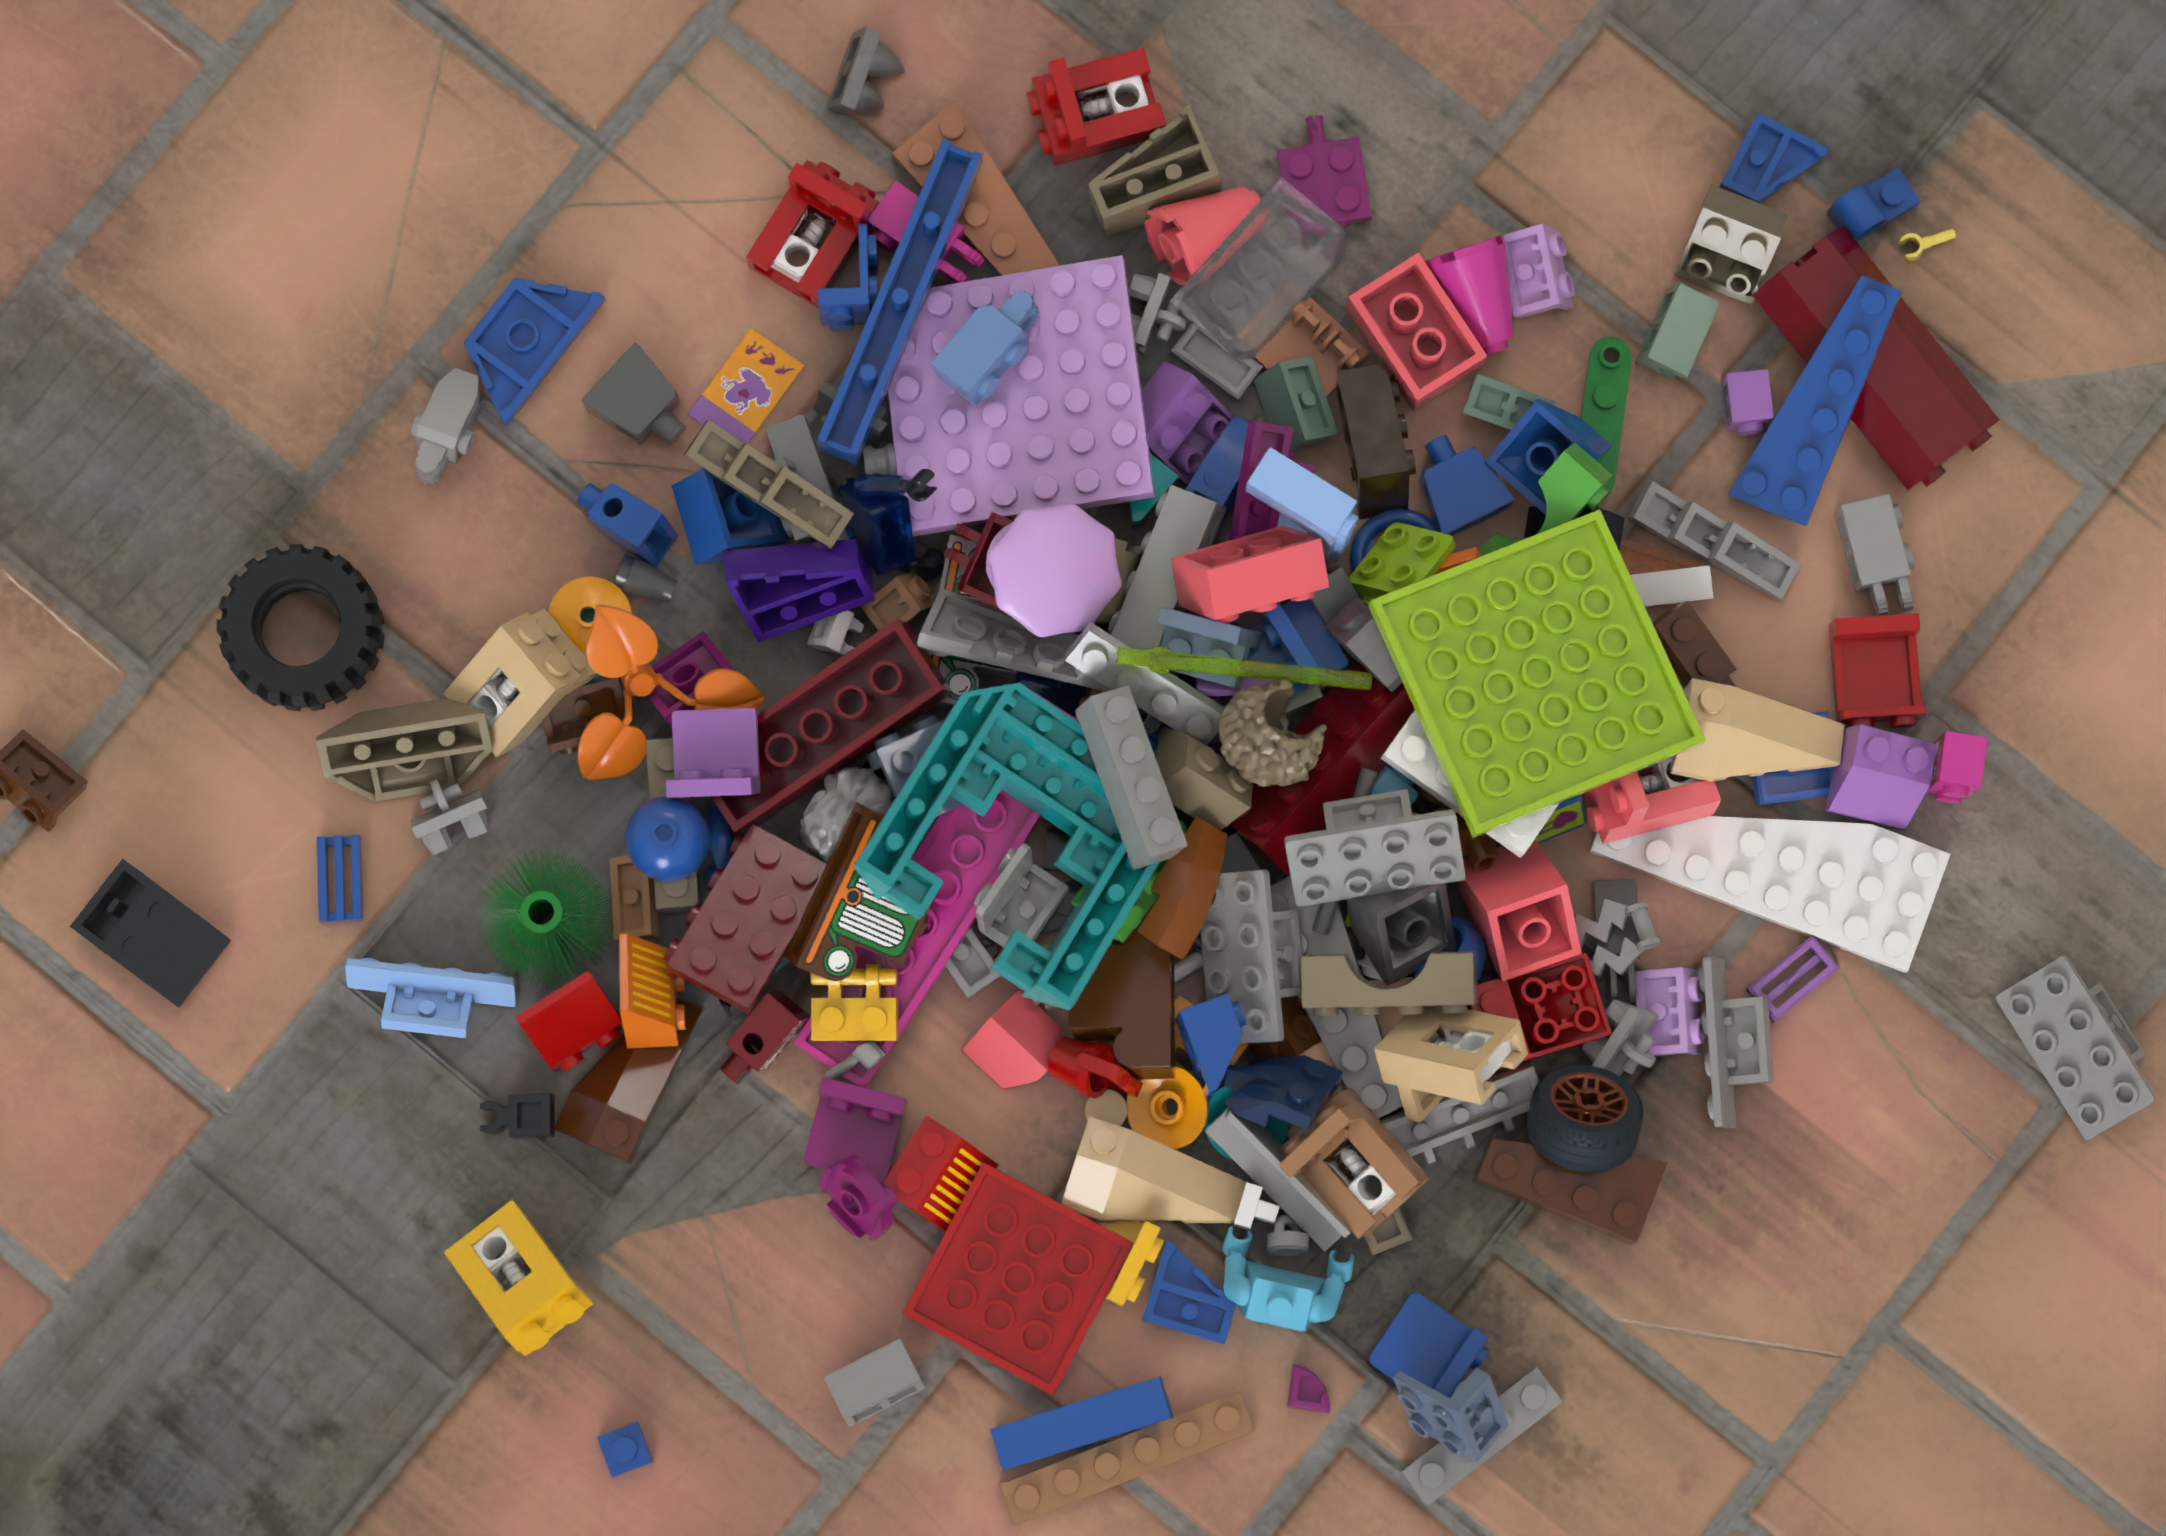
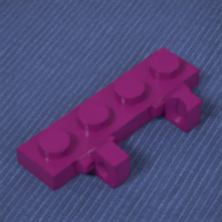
M1248 420L1229 540L1278 526L1280 512L1247 493L1245 489L1249 478L1269 447L1290 460H1294L1295 451L1290 450L1293 427ZM1293 461L1315 475L1316 465Z

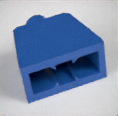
M1446 434L1433 439L1424 446L1434 466L1422 472L1420 483L1432 521L1435 523L1438 532L1453 537L1512 507L1515 501L1513 495L1492 467L1485 462V458L1475 446L1456 454Z
M589 483L583 488L578 497L577 504L589 511L587 517L600 533L635 556L637 554L654 567L658 566L679 536L663 513L614 483H610L604 491Z

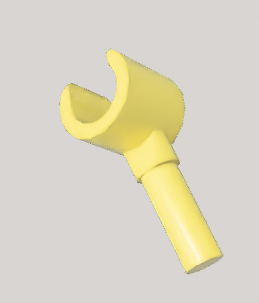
M1953 228L1922 238L1915 233H1908L1902 236L1899 245L1909 241L1915 242L1919 249L1915 253L1905 255L1904 259L1916 261L1921 257L1923 250L1956 238V233Z

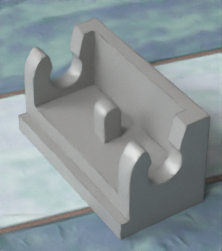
M900 1338L823 1377L848 1427L925 1389Z

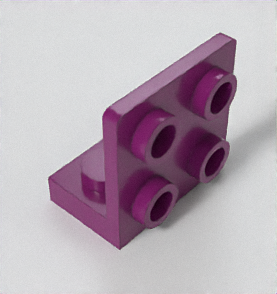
M823 1077L818 1093L820 1099L803 1159L804 1163L827 1169L838 1160L846 1159L850 1155H856L864 1161L868 1171L882 1184L889 1173L907 1104L906 1098Z

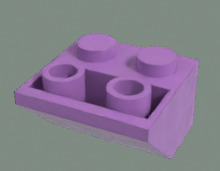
M1163 361L1142 389L1149 450L1151 454L1179 476L1178 481L1181 484L1188 486L1210 449L1234 417L1193 374Z

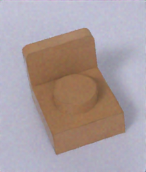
M910 572L896 576L875 594L874 601L863 604L860 607L876 629L880 631L897 618L909 624L921 613L930 611L934 601L930 597L932 593L927 583Z

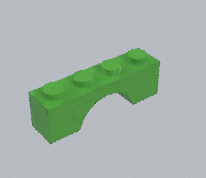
M1576 442L1565 449L1538 480L1546 500V517L1542 528L1537 534L1577 519L1586 506L1594 510L1609 493L1604 485L1613 475ZM1496 533L1479 549L1481 556H1484L1526 538H1512Z

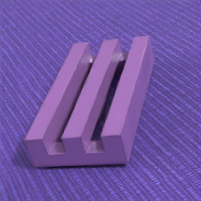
M1812 935L1747 988L1746 991L1753 997H1768L1769 1018L1772 1022H1775L1840 967ZM1809 948L1814 951L1815 955L1766 996L1760 990ZM1820 961L1825 964L1826 968L1777 1009L1771 1003L1774 999Z

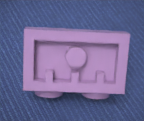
M1539 224L1503 235L1506 244L1513 317L1521 319L1555 308L1562 310L1573 308L1571 296L1575 295V287L1571 275L1565 271L1563 256L1566 255V245L1561 233L1557 232L1555 228Z
M1685 967L1635 971L1637 1007L1650 1009L1659 1016L1648 1032L1655 1039L1648 1051L1654 1056L1701 1054V1044L1705 1043L1706 1034L1703 1031L1702 1019H1700L1699 1002L1703 1000L1704 993L1699 985L1697 971Z

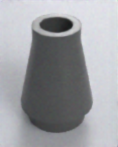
M624 554L613 584L619 587L624 594L669 603L678 580L669 577L637 554L634 558Z

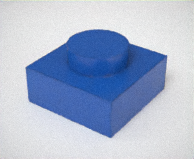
M638 1421L597 1437L612 1478L653 1462Z

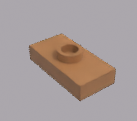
M629 855L609 858L614 928L613 940L619 943V934H630L644 940L658 938L659 925L654 879L637 870Z

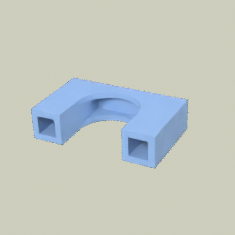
M1269 447L1249 478L1245 491L1280 512L1277 527L1285 525L1321 538L1326 565L1330 559L1338 562L1350 543V538L1353 535L1352 532L1356 526L1355 523L1359 518L1354 514L1357 501Z

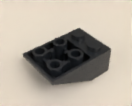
M124 859L120 861L70 925L73 930L178 1008H180L232 941Z

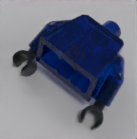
M921 469L911 480H905L903 475L866 473L857 478H848L840 484L838 494L842 500V505L854 513L845 527L850 539L857 540L868 563L878 576L894 569L909 572L912 568L915 569L920 578L925 581H931L943 570L944 565L940 563L944 559V554L938 549L928 548L921 558L915 557L909 499L904 495L907 492L910 498L917 502H923L937 490L935 486L926 485L935 476L933 471Z

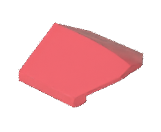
M1021 989L987 1020L962 1049V1052L1003 1090L1039 1081L1048 1071L1050 1052L1061 1034V1027L1038 1005L1035 1006L1032 999L1021 996L1023 993Z

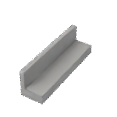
M1229 1107L1206 1127L1205 1132L1259 1186L1263 1187V1190L1305 1233L1309 1234V1237L1324 1252L1341 1236L1346 1238L1352 1232L1302 1174L1289 1178L1280 1168L1279 1164L1287 1157L1280 1149L1283 1144L1266 1127L1237 1116Z

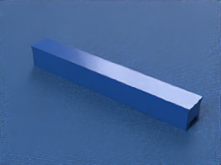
M943 138L818 436V451L857 466L982 166V153L977 151L969 152L952 145L951 141Z

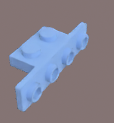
M348 958L346 960L345 972L348 988L386 992L381 1017L382 1029L467 1038L473 1003L515 1007L516 979L500 973L481 974L464 972L458 968L438 969L422 967L415 963L379 962L373 958Z

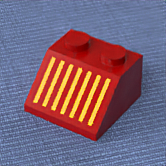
M926 1115L882 1184L891 1188L899 1203L946 1232L982 1163L985 1162L994 1168H997L999 1164L963 1138Z

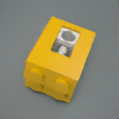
M513 1200L509 1201L444 1251V1254L504 1338L525 1357L532 1351L545 1346L550 1337L567 1324L577 1321L584 1314V1311L593 1305V1302L570 1276L527 1215ZM505 1251L500 1258L496 1259L499 1253ZM525 1263H527L529 1268L532 1270V1272L529 1274L524 1271V1267L522 1266ZM504 1279H507L508 1285H512L507 1291L501 1284Z

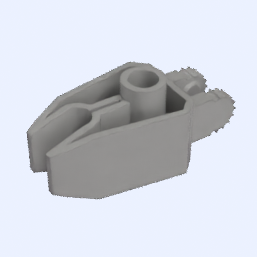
M454 368L437 383L425 411H419L416 415L411 435L416 437L418 457H415L416 461L414 463L417 470V479L420 480V483L422 482L424 485L428 484L429 486L430 484L434 485L435 482H438V479H441L440 475L443 474L448 461L457 464L462 454L467 455L475 438V431L472 428L479 413V376Z

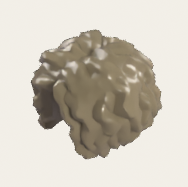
M1288 680L1271 681L1261 687L1257 684L1250 686L1247 690L1243 689L1235 692L1234 697L1225 706L1219 719V734L1222 742L1221 754L1226 757L1225 760L1228 764L1238 769L1243 779L1249 781V783H1256L1260 787H1267L1271 784L1287 786L1299 783L1300 781H1307L1309 779L1308 772L1318 763V755L1323 748L1324 732L1327 729L1324 724L1319 725L1311 733L1305 735H1296L1294 732H1288L1289 721L1285 712L1290 698L1294 694L1293 683H1289Z

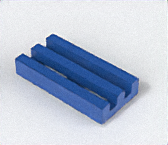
M361 836L317 837L319 921H363ZM344 846H351L353 912H345ZM328 847H334L336 913H329Z

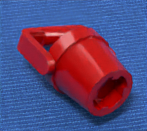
M1063 1036L1054 1044L1048 1058V1072L1051 1076L1077 1089L1080 1094L1091 1098L1102 1096L1108 1087L1137 1098L1143 1086L1141 1081L1117 1065L1113 1047L1104 1043H1092Z

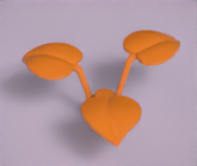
M597 605L593 624L586 642V657L589 665L597 674L608 678H620L625 687V690L622 692L625 715L621 721L615 714L606 712L594 717L587 724L581 734L578 745L577 762L580 772L588 780L623 776L640 765L646 754V737L639 727L630 725L633 719L632 699L634 696L643 697L649 695L656 685L663 687L687 706L695 707L694 710L756 708L758 712L763 703L764 694L745 675L732 669L722 668L709 671L703 675L695 685V698L688 697L666 681L662 674L655 673L650 661L655 658L658 650V641L653 629L644 620L626 610L607 605Z

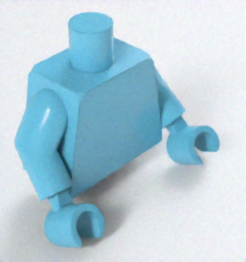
M1229 1227L1222 1245V1251L1228 1256L1225 1259L1223 1290L1226 1297L1238 1305L1245 1318L1297 1331H1306L1313 1323L1332 1319L1337 1311L1345 1287L1344 1283L1352 1277L1353 1254L1350 1255L1348 1262L1341 1263L1336 1261L1337 1250H1332L1328 1260V1277L1324 1279L1246 1261L1244 1257L1253 1237L1252 1232L1247 1229L1243 1240H1240L1232 1234L1233 1227Z

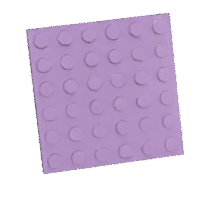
M1123 255L930 288L888 389L898 481L911 480L919 470L929 469L934 472L935 476L926 485L937 487V490L923 502L914 501L907 492L899 491L903 528L907 538L910 537V532L911 536L914 537L955 530L957 523L966 527L986 525L991 512L1010 520H1015L1020 512L1028 509H1038L1060 504H1076L1081 509L1155 497L1128 280ZM1020 290L1021 292L1026 291V293H1030L1033 297V301L1039 311V318L1033 322V326L1025 334L1029 341L1027 352L1018 365L1009 367L999 378L1000 383L996 391L989 398H982L974 406L939 379L930 363L979 306L992 305L999 310L1008 298H1012L1011 295H1014L1015 292ZM909 516H910L911 531H910V528H909Z

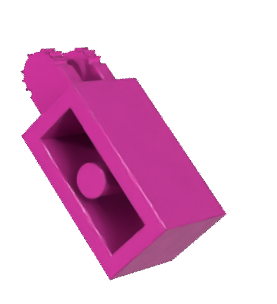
M896 180L867 219L868 231L871 232V235H876V244L886 251H890L892 247L897 250L919 197ZM957 223L936 276L938 273L953 283L970 281L963 271L947 262L953 252L972 266L980 267L985 260L982 255L962 241L964 238V227Z

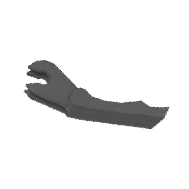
M1636 879L1594 880L1596 923L1599 921L1604 899L1627 906L1638 903ZM1631 915L1627 916L1624 930L1613 923L1608 943L1597 939V945L1620 956L1624 937L1637 944L1639 937ZM1633 962L1628 968L1630 1003H1636L1635 966ZM1610 967L1611 998L1613 1001L1618 1000L1617 972Z

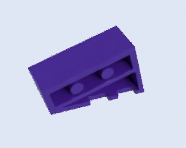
M856 539L838 540L831 549L820 542L723 551L725 582L758 643L875 600L872 569Z

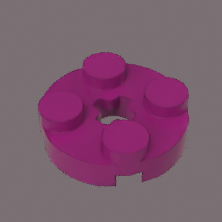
M850 1155L846 1159L836 1161L822 1172L820 1177L821 1191L823 1192L828 1188L832 1198L827 1203V1206L835 1219L849 1233L859 1238L866 1233L870 1235L869 1240H875L892 1226V1208L897 1205L896 1196L891 1188L878 1182L868 1171L866 1164L860 1157Z

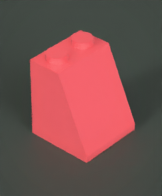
M1535 839L1521 858L1504 846L1497 847L1499 857L1491 868L1486 870H1475L1469 858L1463 861L1466 878L1458 881L1461 898L1478 933L1485 940L1486 950L1502 982L1582 954L1568 885Z

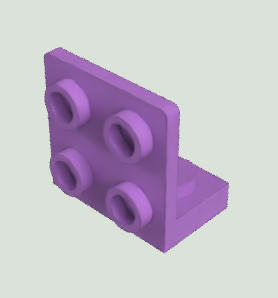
M756 708L680 710L672 712L674 779L666 780L667 798L752 795L761 793L758 715Z

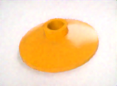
M591 576L577 578L565 584L553 597L548 610L549 615L558 623L559 627L585 657L586 642L593 621L586 623L581 620V614L585 609L595 610L597 605H607L632 613L629 601L619 587L606 579Z
M1175 1066V1079L1139 1080L1143 1083L1138 1097L1127 1095L1126 1100L1127 1118L1132 1130L1172 1149H1179L1193 1142L1202 1132L1208 1117V1099L1205 1098L1200 1081L1191 1072L1179 1066ZM1169 1099H1174L1178 1104V1110L1174 1115L1170 1114L1166 1107Z

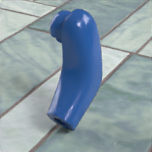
M717 806L711 807L707 812V824L711 839L710 851L715 862V866H709L705 871L708 883L718 868L723 870L726 868L732 858L728 855V852L734 841L732 828Z

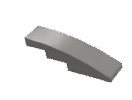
M1654 481L1645 483L1627 517L1702 562L1777 600L1783 599L1801 565L1798 561L1737 523L1726 522L1693 501H1684Z

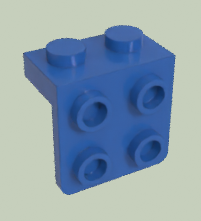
M858 224L860 287L818 289L821 326H829L830 330L849 331L854 329V325L866 324L879 293L877 275L870 276V271H878L876 235H868L867 224Z
M1413 1293L1407 1298L1370 1354L1369 1361L1372 1366L1393 1379V1376L1398 1371H1401L1450 1398L1467 1369L1470 1367L1475 1370L1485 1359L1490 1349L1485 1347L1484 1344L1489 1336L1475 1327H1468L1421 1294Z

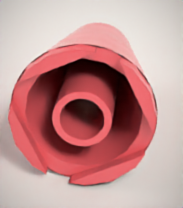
M1241 186L1154 207L1146 213L1151 218L1144 221V228L1147 240L1158 263L1166 259L1172 268L1166 274L1177 284L1186 286L1194 282L1261 223V213H1263L1264 207L1255 191H1249Z

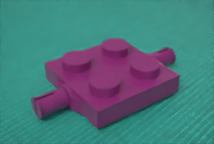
M1310 116L1305 119L1309 142L1299 147L1277 150L1290 234L1305 231L1324 233L1326 255L1334 256L1332 240H1335L1337 255H1341L1344 253L1340 230L1354 223L1372 221L1359 137L1341 140L1326 139L1323 116H1315L1317 132L1314 130L1313 118Z

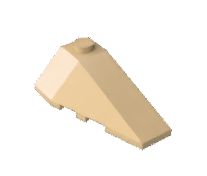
M1692 678L1683 690L1706 741L1702 745L1672 756L1670 774L1712 782L1725 780L1727 777L1749 775V777L1761 776L1766 772L1783 770L1794 772L1835 767L1841 763L1845 724L1730 685Z
M1089 1116L1061 1204L1100 1223H1115V1220H1140V1223H1145V1221L1155 1223V1220L1182 1221L1183 1223H1234L1246 1181L1135 1131Z

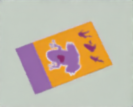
M750 328L690 409L688 415L702 425L709 419L741 442L748 443L805 365Z

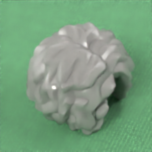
M848 767L843 770L837 769L834 774H826L824 778L825 790L818 791L812 797L803 813L804 818L800 820L802 826L800 835L802 841L807 846L808 852L814 853L817 859L828 863L855 802L886 814L895 800L887 778L882 779L877 776L871 768L859 770L858 767Z

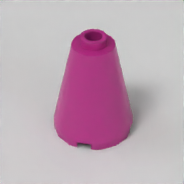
M1503 235L1425 260V263L1485 353L1488 355L1508 348L1506 340L1513 338L1514 332L1506 244Z

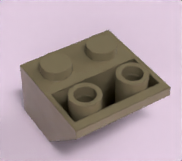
M1711 184L1675 275L1752 305L1755 299L1752 295L1760 288L1781 240L1788 214Z

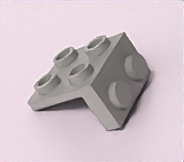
M1023 843L1017 851L1010 849L998 867V870L1002 872L993 886L987 883L974 901V905L977 906L976 918L979 932L1002 947L1015 930H1018L1034 941L1069 891L1068 885L1033 863L1031 847Z

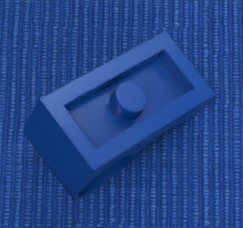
M1898 167L1868 186L1863 184L1849 191L1836 200L1826 213L1836 229L1844 225L1858 242L1917 207L1921 201Z

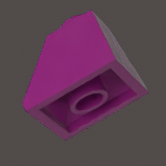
M705 631L652 666L655 673L662 674L666 681L690 698H695L694 688L696 683L709 671L722 668L734 670ZM656 685L654 690L647 695L667 723L672 724L673 711L694 710L695 708L687 706L660 685Z

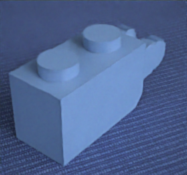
M1020 290L1015 292L1014 295H1011L1012 298H1008L999 310L992 305L979 306L930 363L939 379L974 406L982 398L987 399L996 391L1000 383L999 378L1009 367L1018 365L1027 352L1029 341L1025 334L1033 326V322L1039 318V311L1033 301V297L1030 293H1026V291L1021 292Z

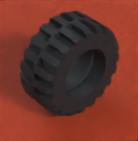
M290 544L289 550L280 551L278 547L265 551L266 558L260 561L252 558L244 564L248 570L241 577L236 574L228 583L231 587L228 597L222 596L218 608L222 611V617L217 620V633L221 637L222 643L219 644L222 655L227 660L230 670L240 682L253 694H256L264 702L273 706L278 704L284 706L287 710L300 712L302 707H309L312 711L325 709L324 704L331 701L339 704L348 699L345 695L354 687L359 690L366 683L364 676L369 670L374 671L379 662L376 655L378 649H382L385 636L382 633V625L385 623L383 612L377 602L378 599L359 570H356L348 560L339 554L334 556L327 549L314 546L313 550L306 549L303 544ZM298 591L318 592L334 604L339 614L340 632L335 644L325 656L307 665L290 666L278 661L268 652L262 637L264 620L269 610L276 602L291 593Z

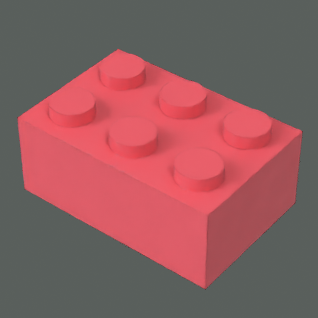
M1419 252L1348 296L1345 309L1381 363H1386L1391 378H1397L1399 390L1413 411L1483 368L1487 354Z
M1285 525L1170 557L1179 606L1195 612L1197 616H1206L1221 623L1235 621L1239 618V613L1245 611L1266 612L1277 608V602L1287 599L1291 601L1308 600L1315 596V591L1329 588L1321 538Z

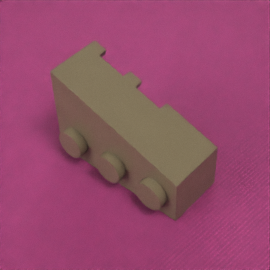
M1188 104L1179 111L1178 117L1164 128L1156 129L1149 135V139L1132 153L1128 151L1090 181L1088 187L1091 206L1106 239L1143 225L1145 220L1151 218L1150 215L1146 214L1147 211L1154 207L1220 192L1221 181L1220 173L1191 106Z

